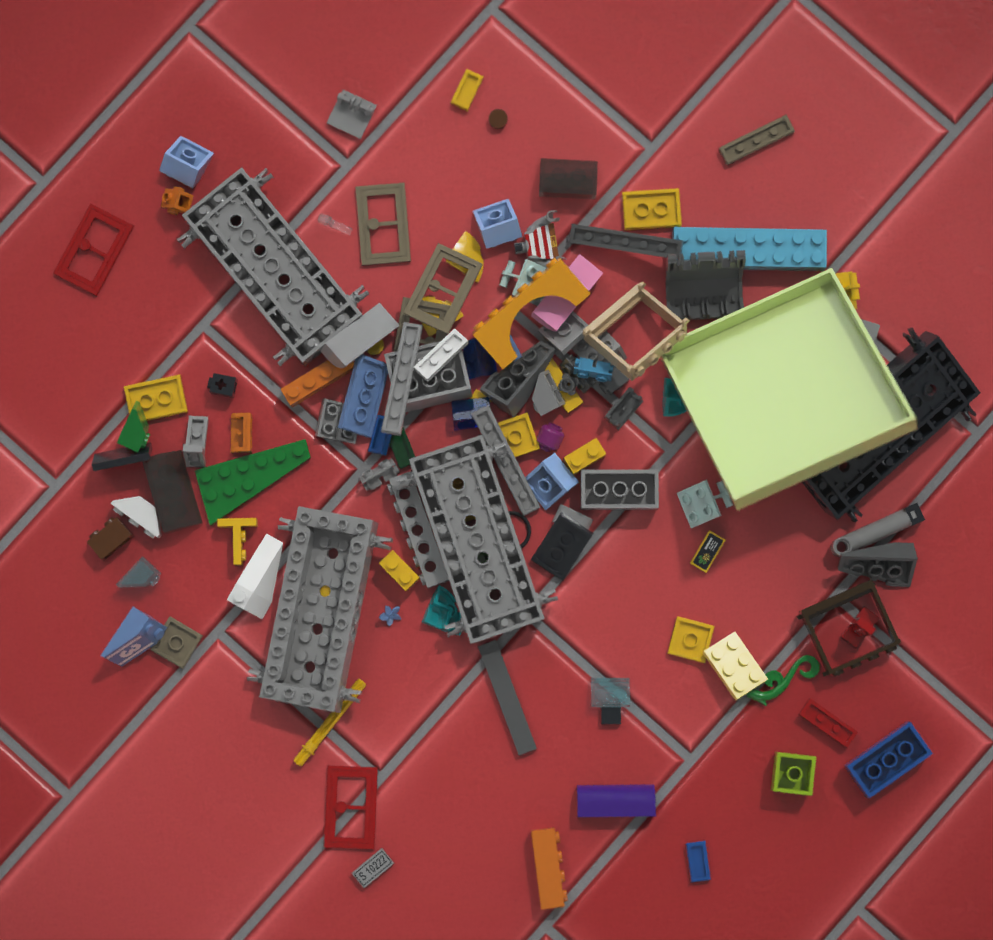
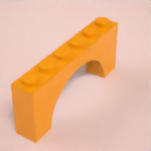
M560 257L557 260L555 258L550 260L543 272L539 270L531 277L533 280L528 285L526 283L521 285L514 297L509 296L506 298L499 310L495 308L488 314L489 318L484 323L480 321L473 327L475 330L473 331V336L502 369L518 357L510 342V329L515 316L523 306L543 296L562 297L577 306L590 295V291Z

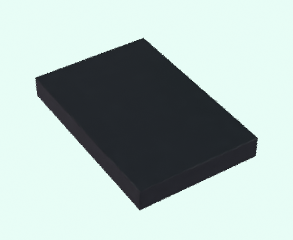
M151 442L146 443L144 449L140 447L138 452L125 447L96 453L92 461L93 471L150 460L152 453Z
M561 512L531 560L563 581L594 533Z

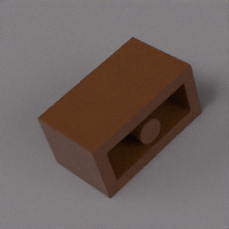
M113 517L104 523L105 527L101 531H94L89 536L90 540L87 541L101 560L105 561L134 537L120 518L117 517L115 519Z

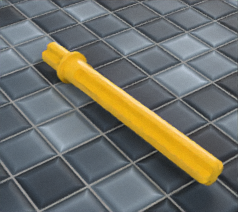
M357 679L350 689L362 691L366 683L361 679ZM343 700L341 713L331 712L310 740L305 745H302V750L294 758V762L297 765L303 766L311 754L314 756L313 752L353 701Z

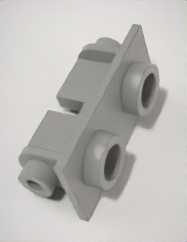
M392 458L389 460L385 459L378 464V467L364 471L359 479L366 491H372L382 485L380 477L383 476L387 482L390 478L397 476V473L400 471Z

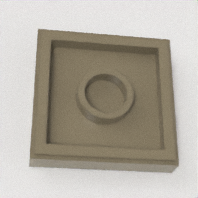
M169 616L165 623L167 629L164 636L150 650L184 669L203 635Z

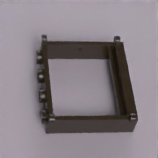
M872 580L799 611L800 615L797 616L798 620L803 619L825 668V672L822 673L823 676L833 674L835 677L844 673V668L849 666L851 669L862 665V660L867 658L869 661L880 657L878 653L886 651V653L892 652L897 649L896 645L901 644ZM871 593L892 642L831 669L810 619Z

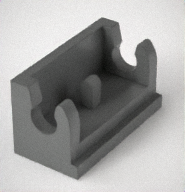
M629 387L604 418L619 430L642 404L643 398L638 396Z

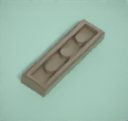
M784 115L719 147V151L728 166L793 134L795 130L787 115Z

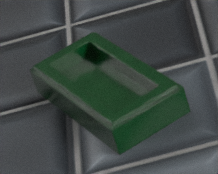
M402 427L401 436L391 435L390 446L400 469L410 466L409 459L415 457L405 429Z

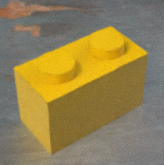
M595 438L565 456L563 460L571 473L575 475L605 457L606 452L598 439Z
M393 550L379 562L406 592L420 579Z

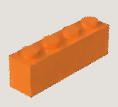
M327 360L280 390L293 408L352 372L354 361L344 368H338Z
M554 827L531 830L541 910L565 907L564 902L568 901L567 891L562 890V882H565L564 870L560 871L559 863L563 862L562 853L557 851L556 844L560 843L559 831L555 832Z

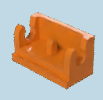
M251 413L231 414V453H252Z

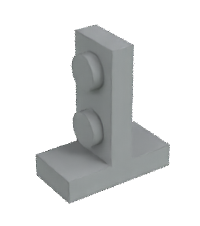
M189 416L186 444H183L186 467H206L205 449L208 417Z

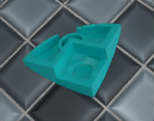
M664 378L663 416H677L686 412L687 410L671 378Z
M440 585L437 587L426 609L422 623L449 633L455 628L445 629L444 625L460 621L462 616L455 605L457 602L455 597L447 589Z

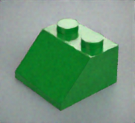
M135 402L117 441L118 444L136 452L139 451L140 447L145 448L150 436L147 433L149 425L140 402Z

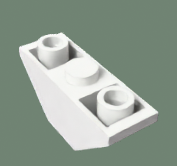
M137 496L113 500L110 503L114 506L113 510L121 516L126 514L130 517L128 521L137 528L139 525L144 527V533L151 538L155 536L160 538L162 536L158 508L144 498Z

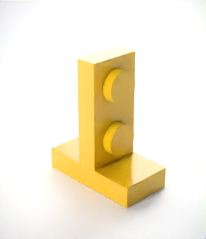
M217 519L219 528L233 527V562L235 566L243 565V561H246L247 557L246 549L243 550V542H246V530H243V527H258V519Z

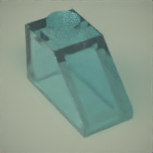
M142 556L116 585L119 588L154 586L160 580L159 575L161 572Z

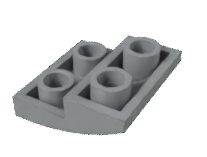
M329 399L322 400L315 436L351 444L356 443L357 434L338 428L344 403Z

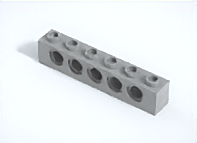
M410 471L390 478V484H387L390 495H395L396 502H394L396 512H401L403 517L400 523L403 531H408L410 538L406 540L409 548H414L416 556H413L416 568H421L422 574L419 577L422 585H427V588H431L450 580L416 485L414 484L401 490L397 487L406 481L396 482L395 478L411 474ZM404 489L410 492V497L406 500L399 497V493ZM410 507L415 508L417 511L416 515L412 518L406 516V510ZM414 526H421L423 533L415 536L412 533ZM423 543L428 544L430 548L426 554H421L418 550L419 546ZM432 561L436 564V569L433 572L425 570L427 562Z

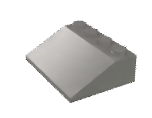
M441 341L419 346L416 364ZM462 350L428 382L414 370L406 412L473 397ZM398 351L384 354L390 382L392 381Z

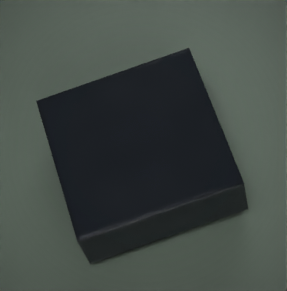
M601 705V724H621V705Z

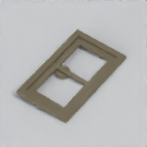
M405 183L356 186L362 266L411 262ZM395 194L397 221L379 222L376 218L369 220L367 196ZM398 225L400 251L371 254L369 228L376 230L379 226Z
M438 243L403 314L445 334H449L483 264ZM443 258L469 269L457 293L441 286L438 280H432ZM428 287L433 292L441 290L455 297L444 320L417 309Z
M403 297L398 322L400 326L397 328L393 352L398 351L403 323H409L410 317L403 314L410 300L407 297ZM422 300L417 309L440 314L439 319L444 320L450 305ZM437 330L435 339L430 336L425 340L420 339V343L429 344L442 341L447 334Z

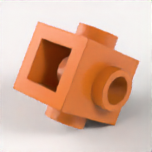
M176 186L173 189H165L160 207L167 209V213L172 215L185 213L190 209L194 195Z

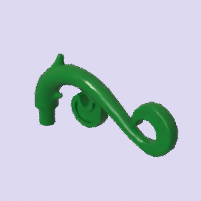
M804 655L797 659L784 678L780 672L774 670L765 674L768 678L765 682L767 686L772 687V682L774 680L777 681V686L774 689L764 692L753 689L746 696L767 706L766 701L776 698L788 687L801 663L807 661L811 665V669L808 672L799 670V674L805 678H814L820 671V664L815 657Z

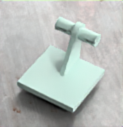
M525 259L520 275L512 273L516 263L508 260L505 271H502L503 277L499 285L507 288L510 277L518 279L512 293L515 296L518 293L517 289L524 283L528 285L533 280L531 277L539 270L543 272L546 267ZM545 296L530 301V303L538 306Z
M707 480L677 493L690 528L721 516L715 501L716 499L722 498L726 508L733 506L722 481L716 483L720 494L713 496Z

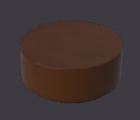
M501 109L493 110L489 115L490 125L495 129H502L506 126L508 121L506 112Z

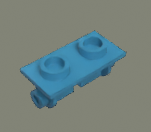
M580 357V359L576 358L575 366L578 367H574L573 374H577V377L580 378L592 377L596 378L597 381L607 382V380L611 381L612 379L611 373H613L614 365H610L611 363L597 361L596 367H592V359Z

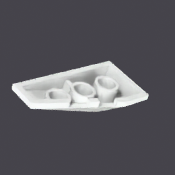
M268 534L265 535L227 598L229 602L261 619L264 618L273 600L283 542Z

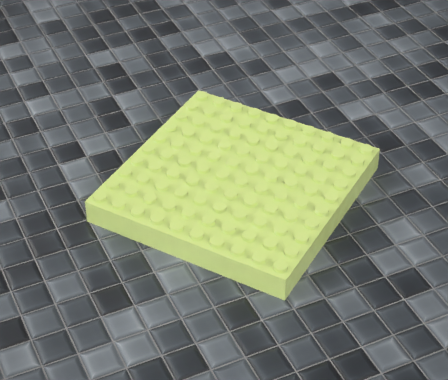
M832 268L687 333L683 341L677 342L669 353L663 354L660 357L737 510L917 429L914 413Z

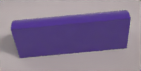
M654 784L577 785V817L656 816Z

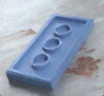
M360 355L355 359L338 428L372 438L388 376L385 362L365 355Z

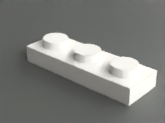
M454 328L414 366V370L427 382L430 381L469 344L468 340Z

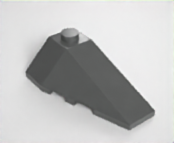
M540 341L522 353L521 358L511 362L505 369L499 373L497 371L493 373L481 386L480 391L499 409L515 417L533 392L539 373L545 371L556 352L555 348Z
M894 542L841 553L838 571L855 576L863 575L875 582L880 580L888 586L910 587L918 558L914 543Z

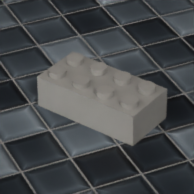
M581 470V510H658L659 470Z

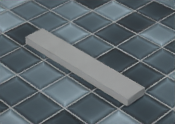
M403 323L381 429L382 433L401 436L423 325Z
M489 405L471 413L488 447L505 441L506 446L498 449V451L508 449L509 453L494 459L523 516L540 508Z

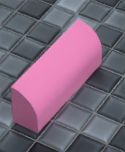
M580 254L569 266L571 271L588 290L593 287L603 274L602 271ZM545 296L532 312L531 317L549 330L557 331L576 306L562 297Z

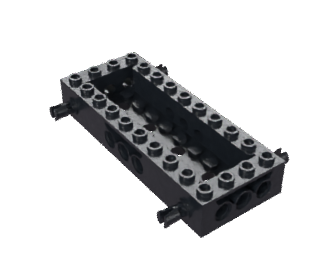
M913 328L907 329L909 334L903 333V337L910 345L887 364L889 371L916 417L917 429L846 461L847 467L844 470H840L839 465L801 481L825 513L838 520L847 513L852 522L858 521L854 513L859 517L863 516L855 506L859 500L959 412H961L966 421L972 420L969 414L976 416V412L969 403L981 392L938 335L925 331L918 336ZM932 384L933 391L930 394H927L926 388L928 385Z

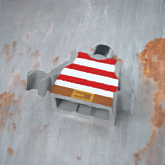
M551 210L547 215L531 224L524 233L525 242L514 243L515 254L527 253L528 260L546 268V264L553 258L557 260L560 257L562 260H566L565 257L559 256L554 223H551L560 220V218H553V214L558 211Z

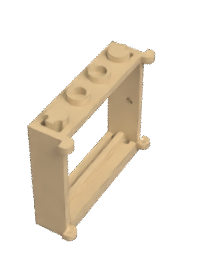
M643 281L635 285L583 329L584 341L631 381L638 376L641 377L649 366L655 365L663 354L669 353L677 342L683 341L687 335V323H689V319L684 318L681 320L645 290L646 284ZM642 301L675 328V330L632 366L598 337Z

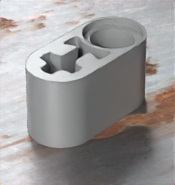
M560 504L552 520L553 523H555L562 512L589 530L593 519Z

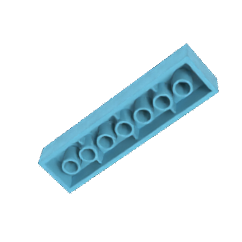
M674 227L672 231V239L684 241L682 249L684 260H689L691 253H695L697 259V253L715 252L716 258L717 252L721 251L723 258H727L729 251H734L736 256L737 250H745L746 261L743 270L824 271L827 268V230Z

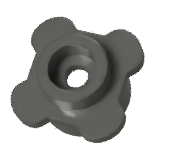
M565 373L562 375L558 388L569 395H574L580 380Z

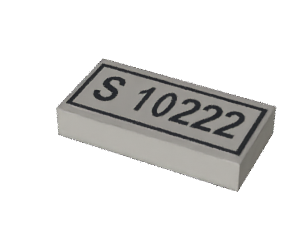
M381 848L353 871L352 874L362 887L365 888L393 865L394 862Z

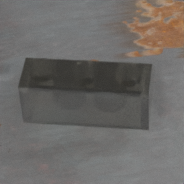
M541 158L539 196L596 199L597 161Z

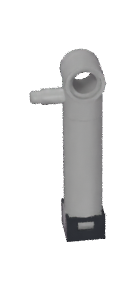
M915 503L835 539L831 543V552L836 557H840L841 553L860 550L924 521L925 518L918 503ZM838 542L845 544L846 550L844 552L837 550Z

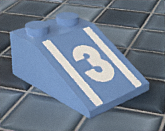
M132 607L101 656L117 665L124 666L157 644L164 636L167 627L152 616Z

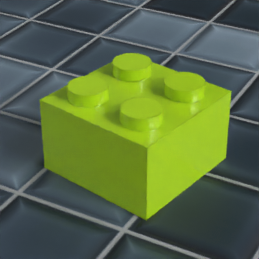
M775 752L771 791L812 796L816 757Z

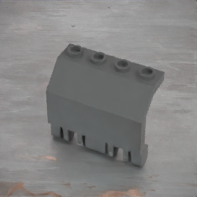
M737 250L736 256L734 251H729L727 258H723L721 251L717 252L716 258L715 252L697 253V259L695 253H691L689 260H684L683 253L678 254V260L676 259V254H667L665 276L666 307L681 320L684 318L689 320L718 319L744 308L742 278L743 267H745L746 261L745 250Z

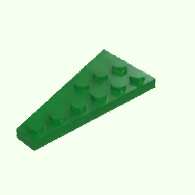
M306 439L195 470L210 526L216 523L217 519L228 515L231 511L243 505L290 471L308 461L311 456Z

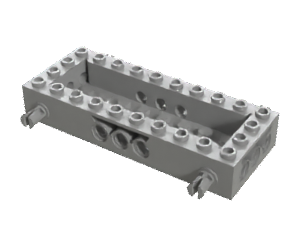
M241 167L182 214L190 229L177 238V241L179 243L184 241L182 247L185 249L195 239H201L283 339L286 347L273 356L275 360L281 358L277 362L279 366L293 355L306 366L321 354L320 350L327 341L362 316L356 304L370 294L368 291L360 294L365 289L361 285L352 294L346 295L262 193L260 187L274 178L273 175L270 173L266 176L269 171L265 168L255 178H250ZM235 216H239L242 220L238 226L231 224V219ZM257 246L265 247L266 251L263 255L255 254ZM282 275H287L290 281L288 284L282 285L279 283V278ZM311 304L314 307V311L311 314H305L303 312L305 305Z
M483 435L409 459L413 470L411 474L395 478L396 482L406 481L397 486L399 490L414 484L418 485L462 616L460 621L444 625L445 629L455 628L447 633V635L450 637L465 631L471 644L545 619L541 610L542 605L558 600L557 596L547 598V596L556 592L554 588L540 594L535 592L492 464V458L508 454L509 452L508 449L498 451V449L506 446L505 441L491 447L486 446ZM456 478H460L464 482L463 488L459 490L455 489L452 485L453 480ZM473 515L476 518V524L474 526H467L465 524L466 516ZM480 552L488 554L489 559L486 563H480L477 560V555ZM492 589L500 590L501 597L498 600L490 598V591Z
M298 506L296 520L282 517L279 519V521L288 525H278V529L292 531L293 534L265 672L249 669L248 672L257 677H247V681L262 683L259 697L341 713L343 700L357 703L361 701V699L352 695H362V691L346 688L373 549L377 547L391 550L392 547L383 544V542H393V539L376 536L379 523L373 520ZM332 548L338 550V556L335 559L329 557V551ZM323 586H328L331 590L327 597H323L320 593ZM316 624H321L323 627V631L319 635H316L313 631ZM308 662L315 664V670L311 673L306 671V664Z

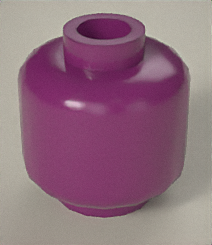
M550 422L542 425L536 438L540 444V449L546 452L558 450L564 439L563 429Z

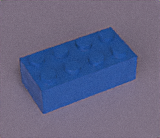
M906 721L846 763L844 767L865 797L871 798L933 753L912 723Z

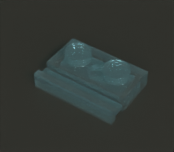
M591 678V707H630V678Z

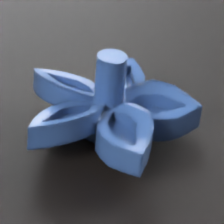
M385 606V612L379 616V619L386 621L388 626L392 625L394 620H402L400 615L397 614L400 607L397 606L391 610L389 606Z

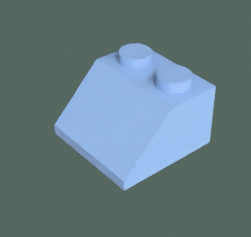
M180 136L165 152L159 171L193 188L201 179L214 153Z
M509 199L473 210L486 249L522 237L517 216Z
M556 453L542 461L525 477L537 501L545 510L579 483Z

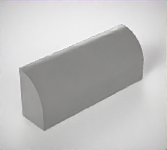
M378 303L327 341L320 351L334 366L344 368L400 325Z

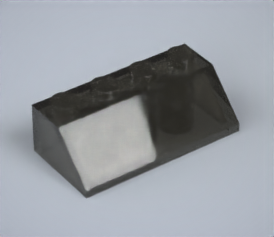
M182 451L161 453L151 456L150 460L142 461L163 533L169 534L202 524L203 521Z

